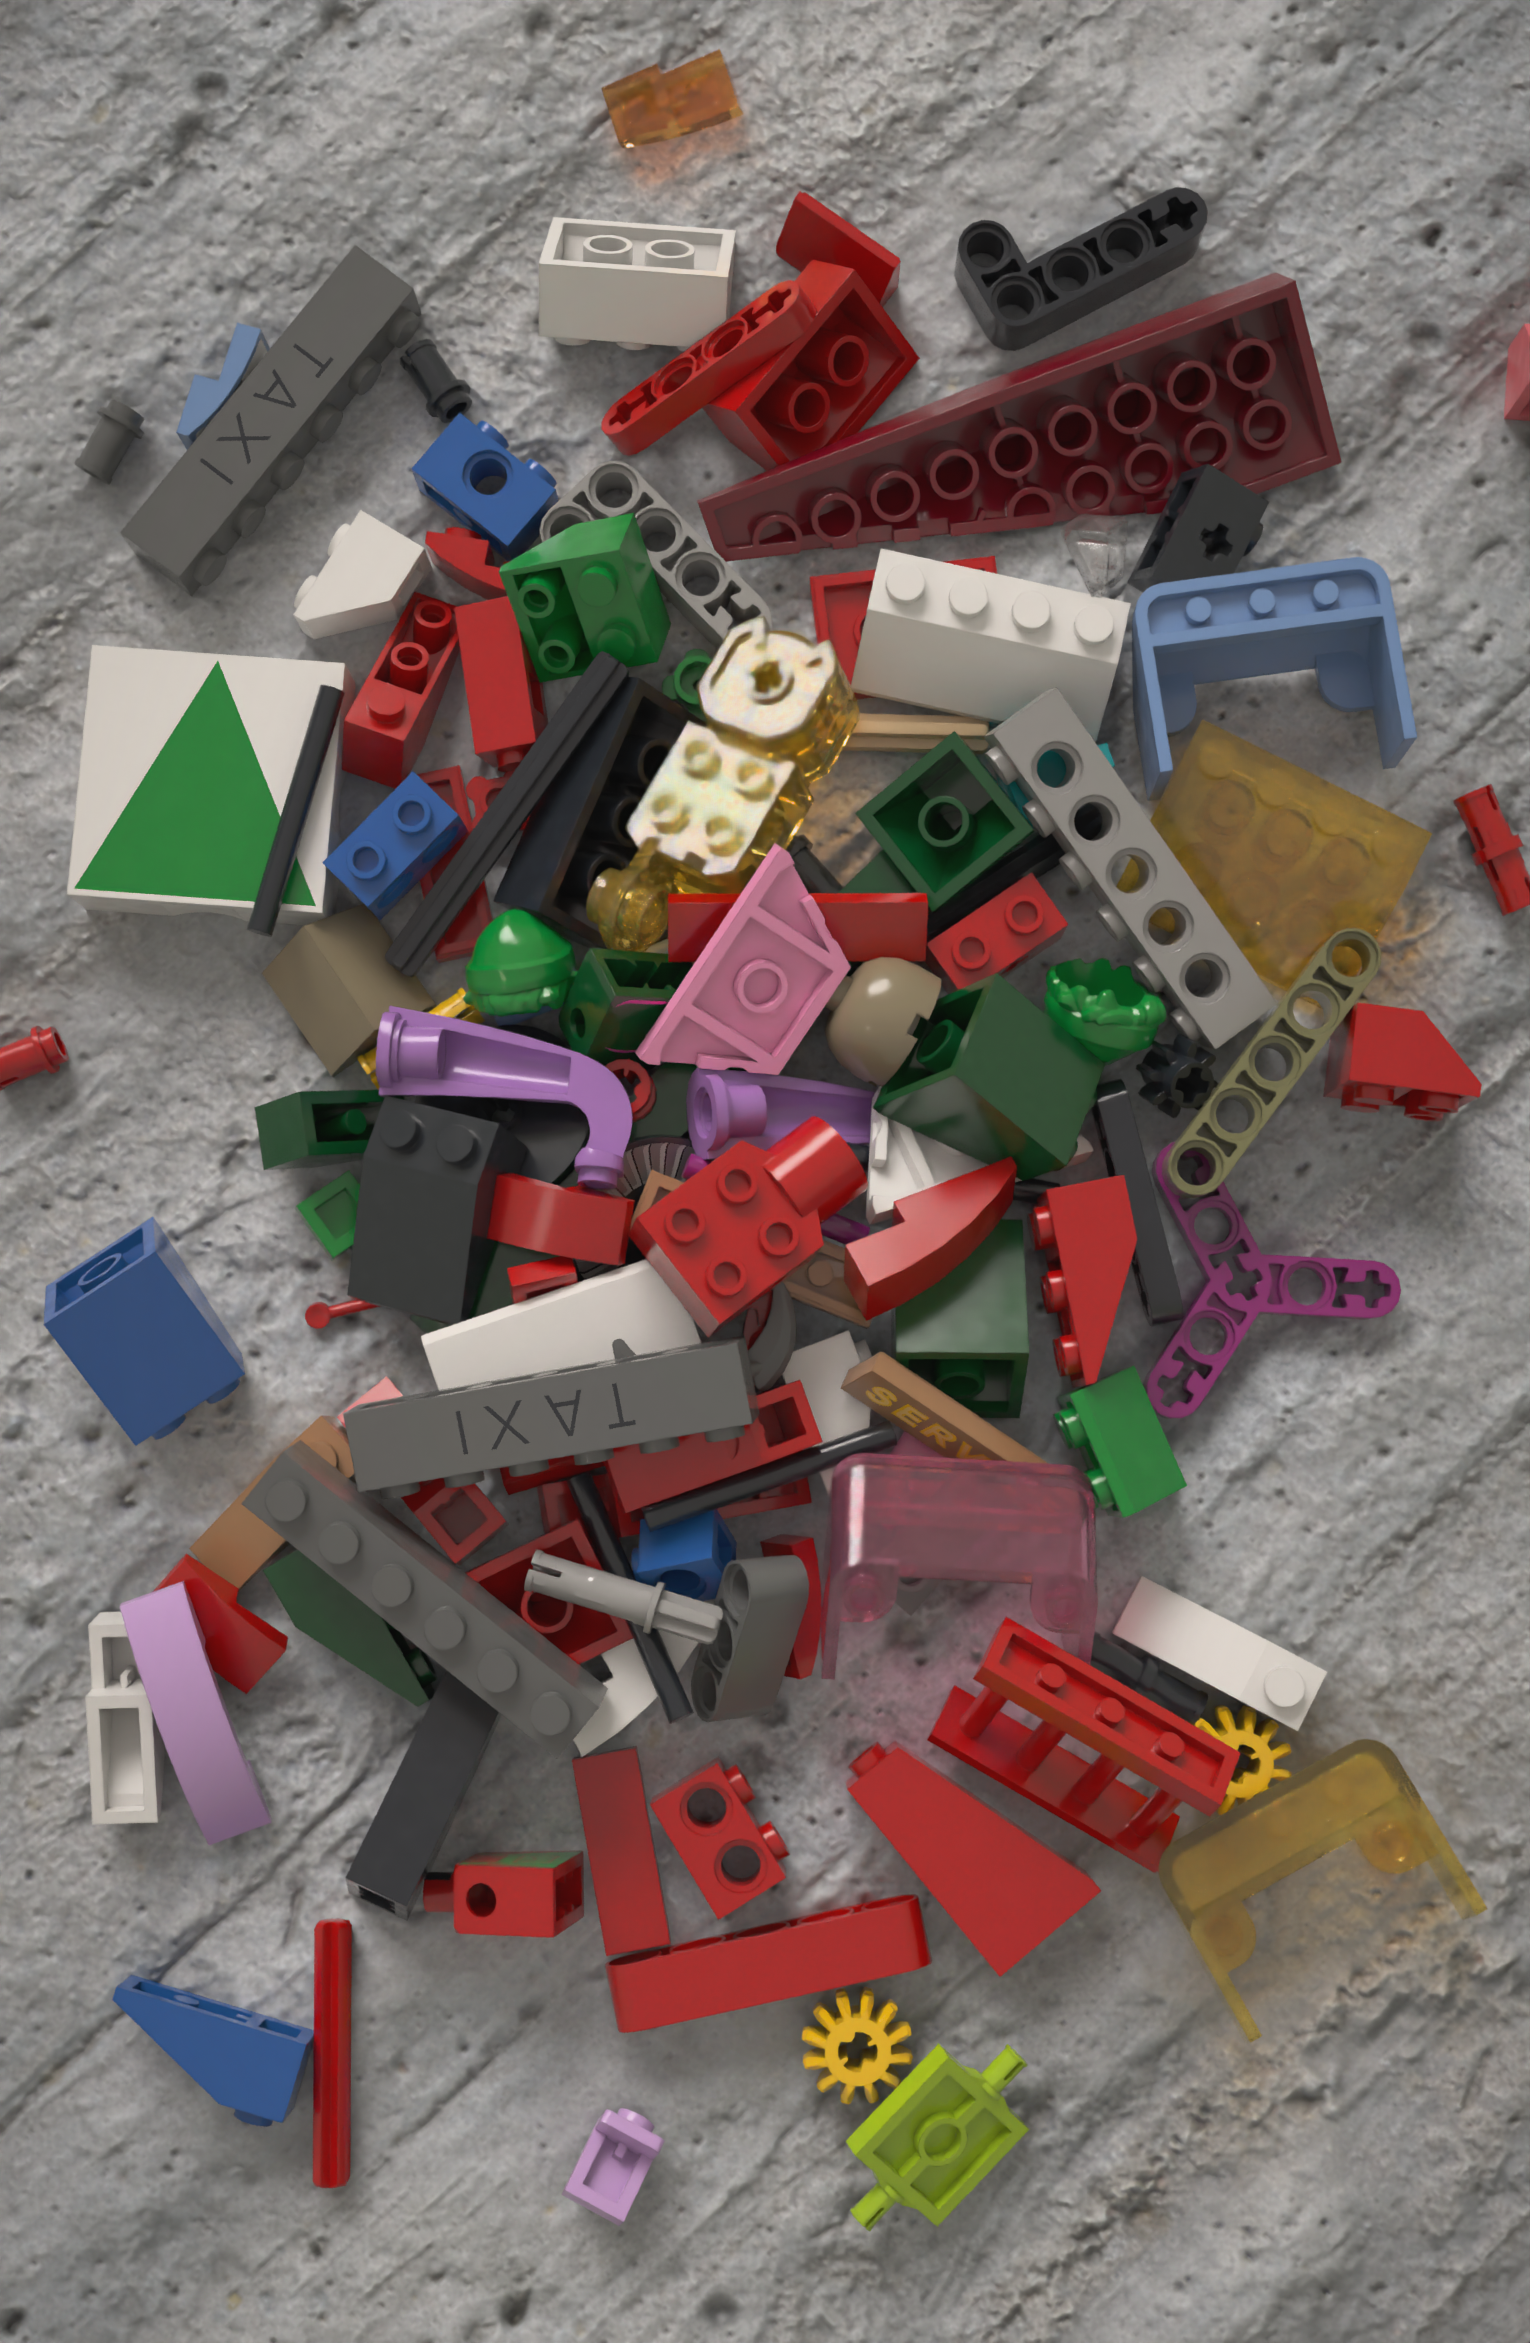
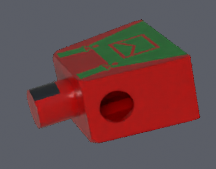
M583 1851L477 1853L455 1864L454 1872H428L426 1874L423 1884L424 1908L426 1912L454 1913V1929L459 1934L554 1938L584 1917Z

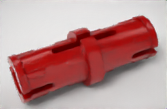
M1492 784L1453 801L1454 805L1457 807L1462 821H1464L1476 851L1471 854L1476 866L1482 865L1496 895L1495 897L1502 915L1505 916L1529 906L1530 875L1519 850L1524 845L1519 834L1513 836L1500 809V804Z

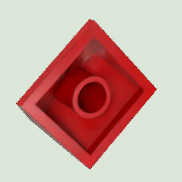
M579 1518L465 1572L577 1664L588 1661L633 1639L625 1619L541 1593L524 1590L528 1570H533L531 1561L537 1549L544 1551L545 1554L604 1571L592 1541Z

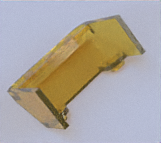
M1361 1739L1347 1744L1177 1839L1165 1849L1158 1866L1160 1884L1195 1955L1245 2043L1257 2040L1262 2037V2034L1227 1974L1249 1959L1256 1944L1255 1926L1242 1901L1354 1839L1366 1860L1377 1870L1388 1874L1404 1873L1428 1861L1462 1920L1477 1916L1488 1909L1397 1756L1388 1746L1379 1741Z

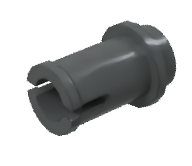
M111 399L107 408L100 406L97 413L101 416V419L80 457L74 462L78 468L108 485L113 480L112 476L134 437L142 438L144 432L140 427L145 420L139 413L114 399Z

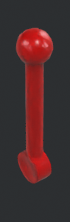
M360 1300L328 1306L323 1302H315L306 1310L305 1320L310 1327L321 1329L332 1318L381 1306Z

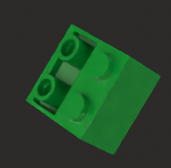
M634 513L574 524L501 566L499 574L540 683L582 676L596 655L602 651L615 657L627 668L658 662L671 627V621Z
M1135 1366L1126 1367L1098 1379L1094 1384L1082 1386L1057 1397L1062 1410L1054 1413L1053 1418L1067 1449L1079 1448L1088 1469L1079 1473V1478L1082 1486L1085 1487L1084 1489L1088 1491L1087 1497L1094 1509L1100 1507L1101 1510H1106L1108 1516L1125 1518L1187 1486Z

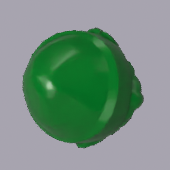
M511 909L503 912L485 927L477 939L470 961L465 966V979L469 991L463 997L464 1002L474 1005L475 1009L479 1012L500 1017L538 1013L542 1006H549L553 1010L561 1008L578 973L571 943L544 921L527 911Z
M1079 958L1051 966L1046 973L1047 991L1044 998V1013L1099 1058L1105 1066L1137 1051L1149 1048L1156 1037L1159 1025L1166 1019V1009L1160 998L1152 995L1141 983L1134 979L1130 966L1122 965L1113 970L1109 960L1106 958H1100L1093 963H1084Z

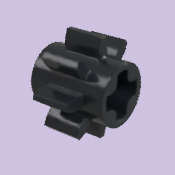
M1183 1034L1176 1036L1173 1045L1160 1044L1157 1041H1153L1152 1049L1145 1055L1142 1063L1136 1065V1070L1141 1072L1142 1079L1146 1083L1138 1094L1152 1105H1158V1109L1172 1118H1177L1181 1107L1199 1110L1210 1096L1213 1088H1216L1218 1082L1214 1080L1211 1070L1208 1068L1215 1062L1216 1057L1202 1047H1197L1196 1042Z

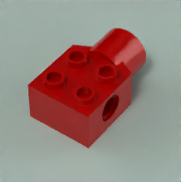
M812 1116L766 1151L743 1140L739 1141L639 1215L628 1235L705 1335L710 1338L811 1261L824 1246L820 1225L865 1192L868 1188V1181L858 1158L840 1134L821 1118Z

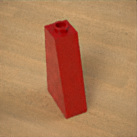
M897 1741L892 1742L885 1749L879 1742H876L849 1764L848 1768L854 1775L846 1781L847 1790L999 1977L1101 1892L1100 1888L1084 1869Z

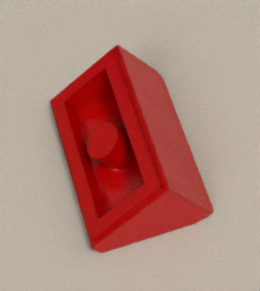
M799 191L793 200L778 238L776 254L800 272L812 260L855 269L881 306L884 307L898 288L900 258L806 192L802 193Z

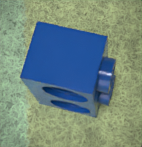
M412 771L322 863L381 920L468 832V829L460 816Z

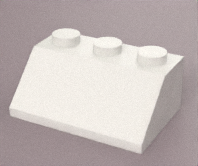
M553 217L539 261V336L554 337L557 342L572 346L583 345L591 340L616 342L619 347L629 350H642L652 345L677 346L680 351H686L729 319L736 230Z

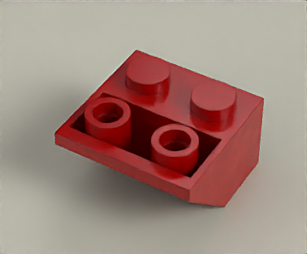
M1358 1002L1352 1006L1330 1036L1323 1097L1341 1099L1340 1108L1344 1110L1376 1113L1379 1112L1380 1105L1405 1107L1404 1117L1410 1119L1443 1120V1113H1457L1460 1107L1478 1099L1481 1095L1482 1084L1424 1011Z

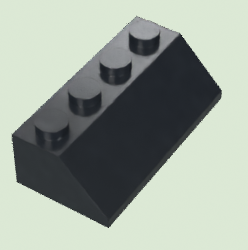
M628 677L532 811L493 901L508 910L519 909L527 911L544 921L562 937L588 948L632 951L640 933L636 924L644 921L647 917L725 735L641 678Z

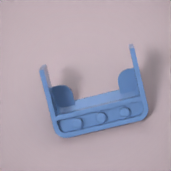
M1351 557L1165 582L1153 585L1145 590L1139 597L1132 616L1133 714L1147 801L1160 800L1173 772L1168 737L1180 734L1192 722L1197 708L1194 685L1315 669L1319 692L1325 702L1334 709L1342 712L1373 710L1383 769L1396 768L1417 739V732L1390 581L1384 569L1370 559Z

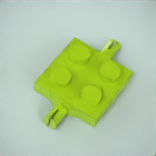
M938 2043L846 2140L853 2154L872 2170L877 2180L872 2189L850 2209L855 2219L863 2227L865 2226L866 2230L871 2231L872 2227L896 2202L902 2206L917 2209L938 2227L1029 2131L1021 2118L1007 2106L1004 2097L1000 2093L1024 2067L1028 2066L1027 2062L1016 2050L1007 2044L1005 2049L981 2073L974 2068L963 2066Z

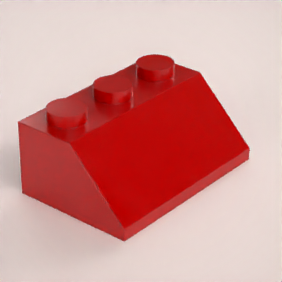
M812 260L795 281L816 306L817 314L814 322L798 339L702 408L730 443L766 471L858 433L920 359L855 269Z

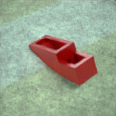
M1012 1157L894 1201L892 1227L845 1245L844 1282L866 1321L904 1304L939 1282L967 1259L994 1230L1013 1201L1017 1165Z

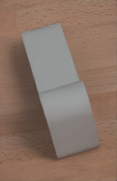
M615 460L601 463L551 507L542 518L540 535L541 541L544 542L574 524L634 513L643 541L652 533L658 532L666 533L675 540L671 547L665 551L653 552L648 549L646 550L660 592L726 659L734 664L742 666L756 664L764 659L770 651L773 640V620L771 610L766 602L628 464ZM620 489L631 495L630 500L618 508L606 507L600 503L602 496L610 490ZM702 575L712 578L718 584L712 593L705 596L693 595L685 588L689 580ZM729 602L731 607V615L725 610ZM732 617L744 628L754 623L756 625V635L751 637L743 631L735 637Z

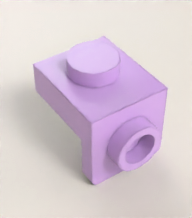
M620 2108L617 2114L606 2109L597 2120L561 2195L620 2226L633 2204L652 2161L659 2154L665 2141L652 2133L654 2125L640 2114L624 2108Z

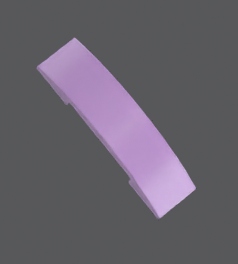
M184 1581L121 1603L120 1610L154 1718L182 1790L208 1845L271 1823L272 1818L251 1761H246L206 1653V1640Z

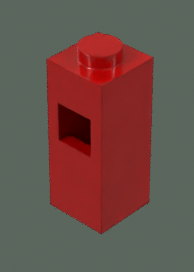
M504 596L454 607L475 754L492 767H497L500 772L516 770L548 725L543 683L539 682L509 598Z

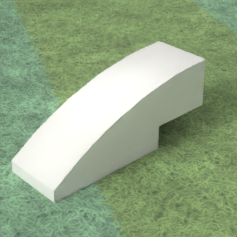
M715 1599L704 1602L713 1605ZM659 1630L674 1668L678 1673L699 1642ZM634 1639L601 1654L612 1676L601 1681L608 1688L599 1709L573 1739L582 1757L620 1732L658 1696Z
M100 1612L88 1625L92 1689L85 1696L92 1825L158 1823L161 1818L165 1745L138 1671L122 1613Z

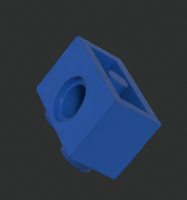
M459 413L411 468L419 491L465 528L479 533L482 536V540H488L491 549L506 561H511L525 553L540 536L542 518L559 501L556 489L554 488L557 482L538 462L529 458L525 463H522L507 451L509 443L492 425L481 420L476 426L463 414ZM489 476H499L506 480L505 486L495 494L485 495L475 490L478 483Z

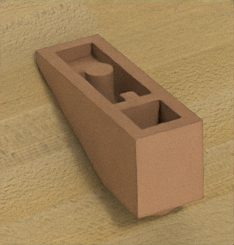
M321 1415L284 1449L286 1450L301 1440L353 1483H356L347 1432L333 1416ZM280 1454L272 1460L189 1548L204 1566L239 1588L238 1592L290 1544L241 1504Z

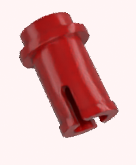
M35 1026L31 1028L30 1036L0 1048V1091L5 1089L6 1086L45 1070L50 1074L59 1072L60 1064L67 1062L69 1057L66 1046L55 1027L51 1026L43 1029L40 1026Z

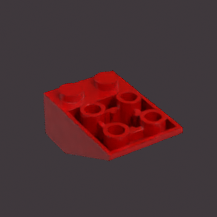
M1124 1175L1046 1189L1036 1199L1037 1204L1033 1208V1213L1027 1214L1028 1230L1033 1250H1044L1048 1267L1046 1275L1040 1276V1288L1044 1307L1047 1314L1057 1312L1061 1336L1052 1340L1057 1371L1060 1377L1070 1376L1072 1388L1094 1384L1097 1381L1137 1243V1234Z

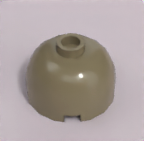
M879 957L865 961L850 977L845 975L825 1005V1008L830 1010L825 1026L827 1045L837 1061L861 1080L875 1087L877 1085L881 1087L885 1085L897 1072L918 1040L912 1035L919 1023L920 1017L926 1020L929 1019L941 990L942 979L917 964L901 958Z

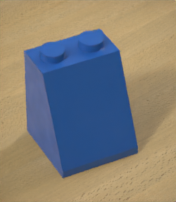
M151 1217L46 1286L44 1326L135 1446L150 1436L158 1440L169 1435L186 1419L185 1413L205 1400L208 1404H213L224 1399L238 1387L240 1383L239 1378L245 1375L242 1353L154 1217Z

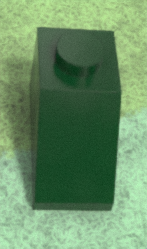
M379 1089L301 1091L254 1107L263 1169L316 1168L363 1160L385 1097L379 1096ZM402 1096V1097H393V1098H397V1099H402V1100H404V1097H403V1096Z

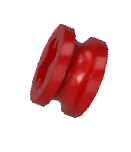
M618 1059L608 1063L605 1067L616 1075L618 1079L626 1077L630 1084L634 1083L635 1078L640 1079L641 1083L634 1088L637 1099L631 1103L632 1123L643 1119L652 1111L656 1102L657 1089L652 1077L639 1063L630 1059Z

